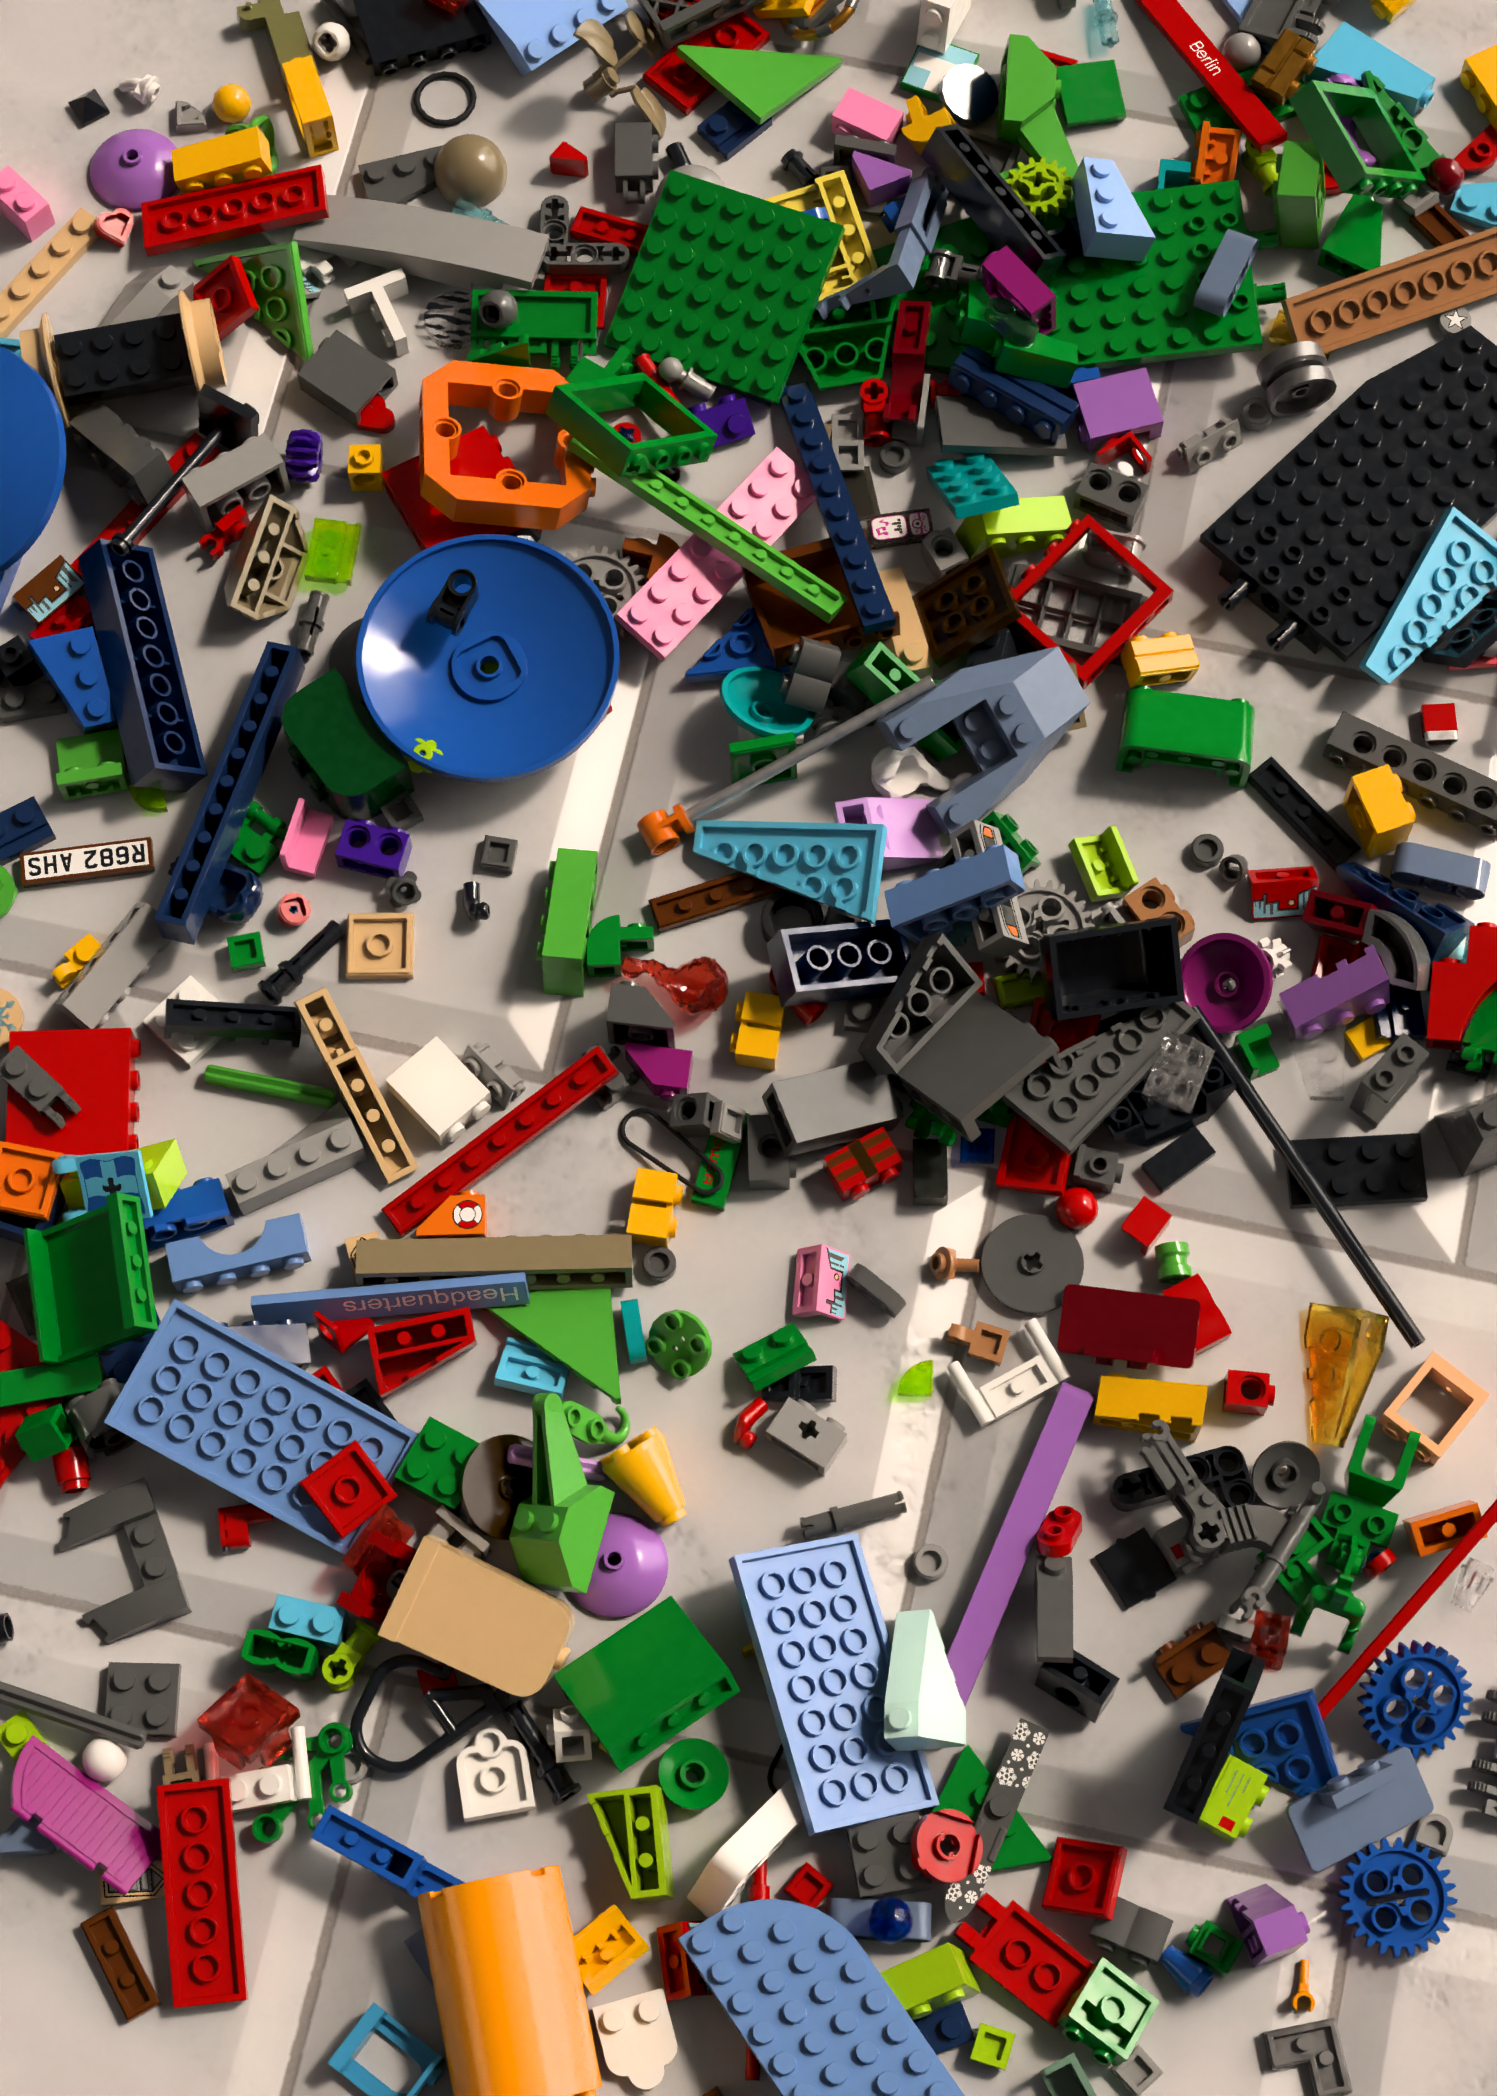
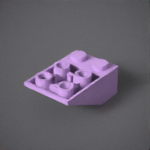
M863 797L834 803L835 823L884 824L887 827L882 871L938 862L943 858L937 826L925 807L926 804L931 802V799Z

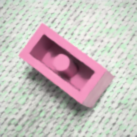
M849 87L832 114L831 132L835 135H855L862 139L884 140L894 144L902 131L901 128H903L904 112Z
M9 165L0 171V212L33 242L55 224L50 205Z

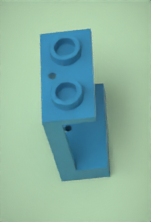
M374 2002L327 2062L368 2096H419L427 2084L433 2087L445 2071L441 2066L445 2059L441 2055L436 2053ZM377 2030L420 2065L422 2076L409 2093L402 2094L391 2090L354 2060Z

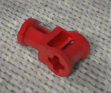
M872 378L863 382L860 388L861 409L864 413L865 434H863L862 440H864V445L869 447H882L891 440L890 434L887 432V422H883L884 405L888 403V387L884 381Z

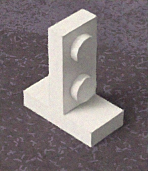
M402 268L343 290L346 305L351 316L370 309L375 322H382L384 329L381 330L386 346L388 348L393 346L397 357L409 353L406 335L390 303L394 299L409 294L406 276Z

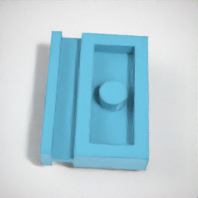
M507 1337L506 1346L495 1375L494 1385L534 1395L538 1393H555L562 1401L570 1369L560 1362L557 1363L537 1349L534 1343Z

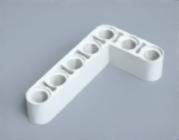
M792 1778L717 1851L689 1892L687 1899L707 1918L729 1908L755 1870L804 1822Z

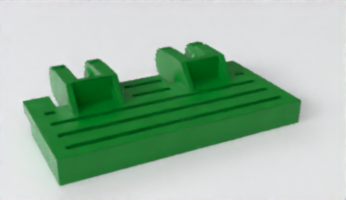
M472 289L470 352L485 349V340H489V347L499 342H503L504 345L516 343L520 335L529 334L530 355H547V342H552L551 369L559 372L561 365L560 346H571V357L569 359L571 371L579 362L580 342H583V356H596L598 292L506 290L514 296L518 304V315L511 326L498 330L487 326L479 315V303L485 293L491 291V289Z

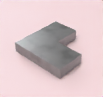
M1336 2018L1263 2032L1271 2070L1307 2063L1314 2096H1338L1353 2092Z

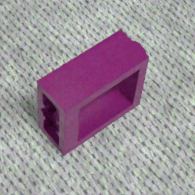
M1007 246L998 252L990 253L982 263L983 287L990 298L1005 313L1034 331L1048 335L1057 328L1056 295Z

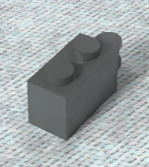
M652 122L615 123L616 193H623V205L645 204V192H653V180H659V161H653V153H659L658 134H652Z

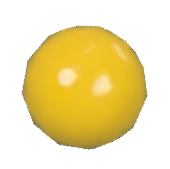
M227 84L221 86L214 93L213 110L222 121L234 124L243 121L249 115L251 99L246 90L241 86Z

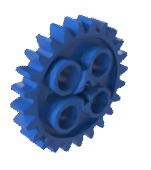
M1412 1640L1410 1650L1402 1642H1399L1398 1653L1396 1654L1386 1648L1385 1654L1387 1659L1384 1662L1377 1657L1374 1658V1662L1378 1667L1376 1671L1371 1669L1365 1670V1673L1371 1677L1370 1682L1359 1683V1686L1367 1691L1365 1695L1357 1697V1701L1366 1706L1358 1711V1715L1363 1719H1367L1362 1726L1368 1732H1373L1371 1738L1378 1744L1382 1742L1381 1746L1389 1752L1403 1746L1409 1748L1413 1757L1417 1758L1420 1748L1428 1756L1432 1754L1433 1744L1442 1750L1445 1749L1443 1738L1447 1736L1454 1741L1456 1737L1452 1729L1454 1727L1464 1729L1465 1726L1459 1721L1460 1716H1468L1471 1713L1463 1707V1703L1473 1701L1470 1695L1463 1692L1472 1686L1469 1681L1463 1679L1467 1671L1460 1665L1457 1666L1459 1660L1453 1655H1448L1447 1650L1441 1646L1436 1649V1646L1428 1641L1422 1647V1644L1418 1641ZM1414 1669L1413 1677L1405 1682L1407 1672ZM1443 1685L1442 1693L1438 1697L1433 1698L1437 1687ZM1415 1696L1418 1697L1415 1702L1412 1701ZM1396 1700L1395 1708L1390 1712H1386L1388 1704ZM1425 1716L1423 1725L1415 1729L1418 1719Z
M1401 1837L1395 1839L1393 1847H1390L1387 1839L1383 1838L1380 1840V1850L1372 1843H1369L1366 1847L1368 1856L1357 1851L1354 1856L1359 1865L1348 1862L1345 1868L1352 1875L1341 1876L1339 1879L1342 1884L1348 1886L1347 1889L1337 1893L1338 1897L1347 1899V1903L1338 1908L1339 1912H1349L1351 1916L1344 1922V1925L1351 1926L1355 1924L1357 1930L1354 1932L1353 1938L1356 1939L1365 1935L1367 1939L1364 1948L1368 1949L1376 1943L1378 1944V1955L1380 1956L1386 1952L1387 1948H1391L1393 1959L1399 1957L1403 1948L1408 1958L1414 1956L1415 1946L1422 1953L1427 1952L1428 1944L1426 1940L1437 1945L1440 1942V1938L1436 1931L1446 1934L1450 1930L1443 1920H1452L1456 1916L1447 1909V1906L1455 1905L1458 1899L1447 1896V1892L1456 1887L1453 1883L1444 1882V1878L1450 1873V1870L1439 1871L1437 1866L1442 1858L1437 1857L1430 1861L1427 1858L1430 1848L1426 1847L1420 1853L1417 1852L1415 1840H1412L1407 1848H1403ZM1410 1867L1418 1873L1419 1881L1417 1885H1409L1403 1880V1868ZM1369 1874H1376L1382 1879L1384 1888L1381 1892H1374L1368 1888L1366 1879ZM1394 1889H1396L1398 1895L1421 1889L1428 1890V1895L1409 1897L1402 1901L1400 1906H1398L1397 1901H1389L1370 1907L1366 1905V1900L1387 1898L1394 1892ZM1419 1903L1426 1908L1428 1912L1426 1921L1420 1922L1413 1918L1411 1914L1412 1904ZM1378 1910H1384L1391 1915V1928L1384 1929L1377 1924L1375 1914Z

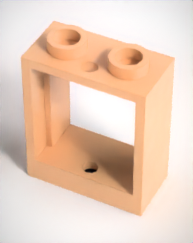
M1433 1351L1384 1412L1379 1423L1383 1425V1431L1396 1441L1401 1439L1406 1443L1410 1430L1420 1433L1421 1436L1414 1456L1422 1462L1427 1463L1429 1461L1435 1465L1490 1394ZM1426 1376L1468 1407L1439 1445L1397 1414V1411Z

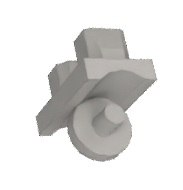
M441 1505L435 1512L438 1519L428 1532L429 1535L433 1534L449 1541L456 1534L463 1540L458 1549L478 1559L481 1556L487 1559L493 1552L489 1548L490 1544L474 1531L476 1527L467 1517L463 1506L458 1513L466 1519L465 1523L444 1505Z

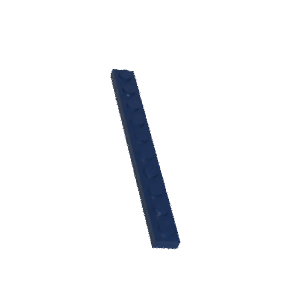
M806 381L786 386L780 398V403L864 635L896 627L894 613L810 385Z

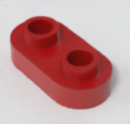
M1059 1506L1049 1512L1037 1534L1038 1552L1052 1558L1063 1557L1071 1553L1082 1532V1515L1070 1506Z

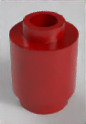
M73 1440L68 1450L52 1455L56 1484L61 1487L62 1494L86 1491L89 1489L88 1481L91 1480L88 1456L82 1446L78 1444V1441Z

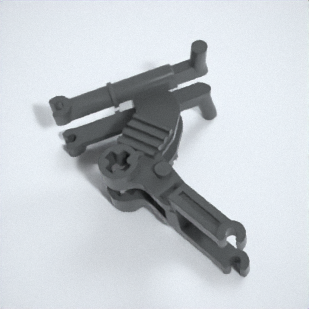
M1160 1419L1154 1420L1150 1424V1428L1159 1430L1161 1434L1144 1433L1139 1440L1141 1443H1148L1150 1448L1143 1447L1139 1454L1143 1456L1169 1500L1186 1522L1187 1531L1181 1540L1183 1555L1190 1561L1203 1562L1215 1550H1219L1220 1555L1227 1552L1230 1553L1235 1550L1254 1547L1266 1553L1261 1563L1255 1565V1572L1240 1597L1229 1608L1230 1614H1234L1239 1608H1242L1244 1614L1241 1616V1621L1246 1622L1252 1617L1254 1610H1259L1265 1604L1266 1595L1281 1571L1285 1572L1287 1568L1286 1563L1307 1531L1310 1520L1322 1502L1326 1487L1322 1482H1314L1306 1499L1300 1505L1288 1509L1289 1522L1280 1511L1269 1506L1248 1505V1503L1226 1509L1216 1498L1215 1494L1209 1491L1198 1479L1197 1474L1170 1434L1168 1424Z

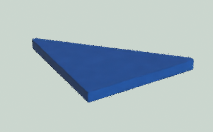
M752 607L751 609L748 608L732 624V629L722 639H718L702 655V659L692 670L688 669L685 673L686 683L722 680L731 671L742 667H762L779 673H788L791 666L776 669Z
M1313 1688L1249 1705L1227 1757L1231 1754L1269 1775L1268 1780L1293 1791L1300 1798L1327 1785L1330 1779L1340 1775ZM1202 1718L1181 1723V1732L1194 1737Z

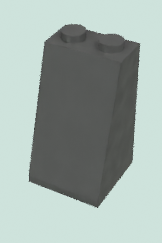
M1497 1092L1434 1116V1120L1462 1178L1497 1165Z

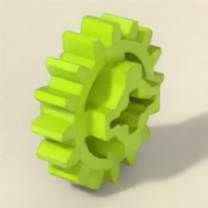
M1030 157L1028 165L1018 162V171L1009 170V179H1005V181L1035 218L1037 215H1041L1042 219L1046 221L1048 213L1058 216L1059 207L1065 209L1068 207V199L1072 198L1071 176H1067L1066 167L1058 169L1057 160L1047 164L1046 158L1042 157L1040 162L1035 163L1033 157Z

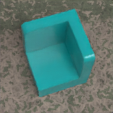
M1160 159L1156 190L1188 186L1191 162Z

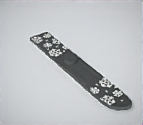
M1020 1718L974 1825L976 1834H980L983 1841L981 1862L978 1868L965 1879L949 1884L945 1897V1913L950 1922L956 1923L963 1920L976 1905L1050 1733L1049 1730Z

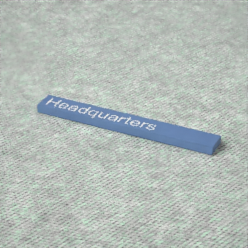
M525 1272L251 1296V1308L255 1321H261L262 1325H274L277 1321L284 1319L296 1320V1323H315L312 1314L316 1310L330 1321L441 1312L464 1307L475 1309L530 1304V1294Z

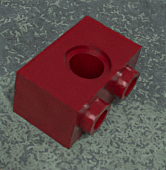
M1311 889L1301 920L1313 930L1362 942L1369 909H1379L1371 903Z

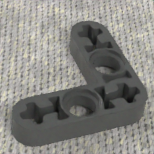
M552 195L542 201L540 233L548 234L551 231H559L563 234L557 239L549 238V245L541 264V269L545 273L551 275H619L629 269L630 253L629 249L623 244L569 243V205L564 197ZM553 209H558V219H552ZM581 255H589L593 258L588 263L577 261V258ZM567 256H571V261H567ZM551 257H557L556 261H550ZM613 257H619V260L613 261Z

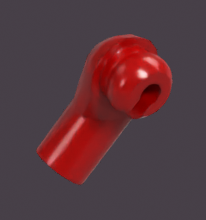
M756 1398L738 1415L732 1437L735 1444H740L744 1450L751 1449L756 1443L757 1435L750 1430L753 1424L768 1411V1405L763 1399Z

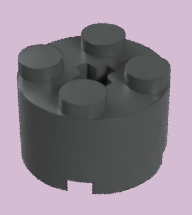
M116 1378L103 1381L97 1390L86 1396H78L67 1405L70 1411L67 1418L86 1455L92 1459H97L95 1453L104 1452L106 1457L117 1454L137 1441L104 1423L125 1383H119Z

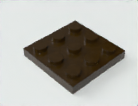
M992 546L912 596L932 659L939 668L1022 617L999 555Z

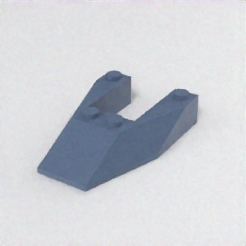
M1059 646L958 669L936 683V687L896 708L876 722L891 748L899 751L905 750L950 721L954 725L979 772L925 805L940 833L949 835L973 819L978 820L1022 785L1086 709L1090 701Z

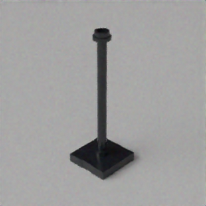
M204 384L201 390L197 391L199 432L207 437L124 533L117 532L112 536L111 549L119 556L130 554L135 549L133 541L183 485L181 478L186 476L191 469L198 467L218 443L233 450L241 446L248 438L257 437L258 412Z

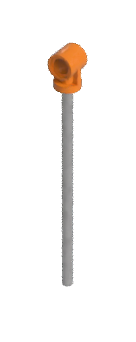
M930 675L687 810L683 808L681 803L672 806L674 813L669 816L665 810H657L647 814L639 820L637 827L652 855H661L672 850L680 842V837L677 833L684 830L689 835L695 831L692 821L936 687Z

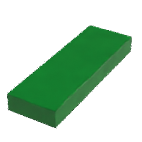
M98 1355L85 1357L64 1366L49 1363L0 1372V1409L82 1395L97 1390L98 1386L102 1383Z

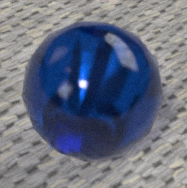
M890 1896L874 1902L868 1912L867 1925L871 1934L878 1941L893 1944L907 1938L913 1927V1915L909 1906L903 1900Z

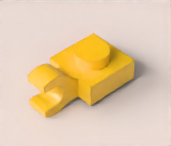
M90 933L64 953L65 959L68 962L60 964L51 972L55 977L54 981L62 989L68 987L101 947Z

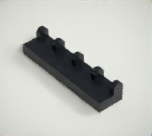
M166 999L164 1039H171L172 1033L192 1034L194 1035V1041H201L202 1035L228 1037V1043H235L236 1037L262 1039V1045H269V1040L291 1041L292 1047H299L301 1017L296 1007Z

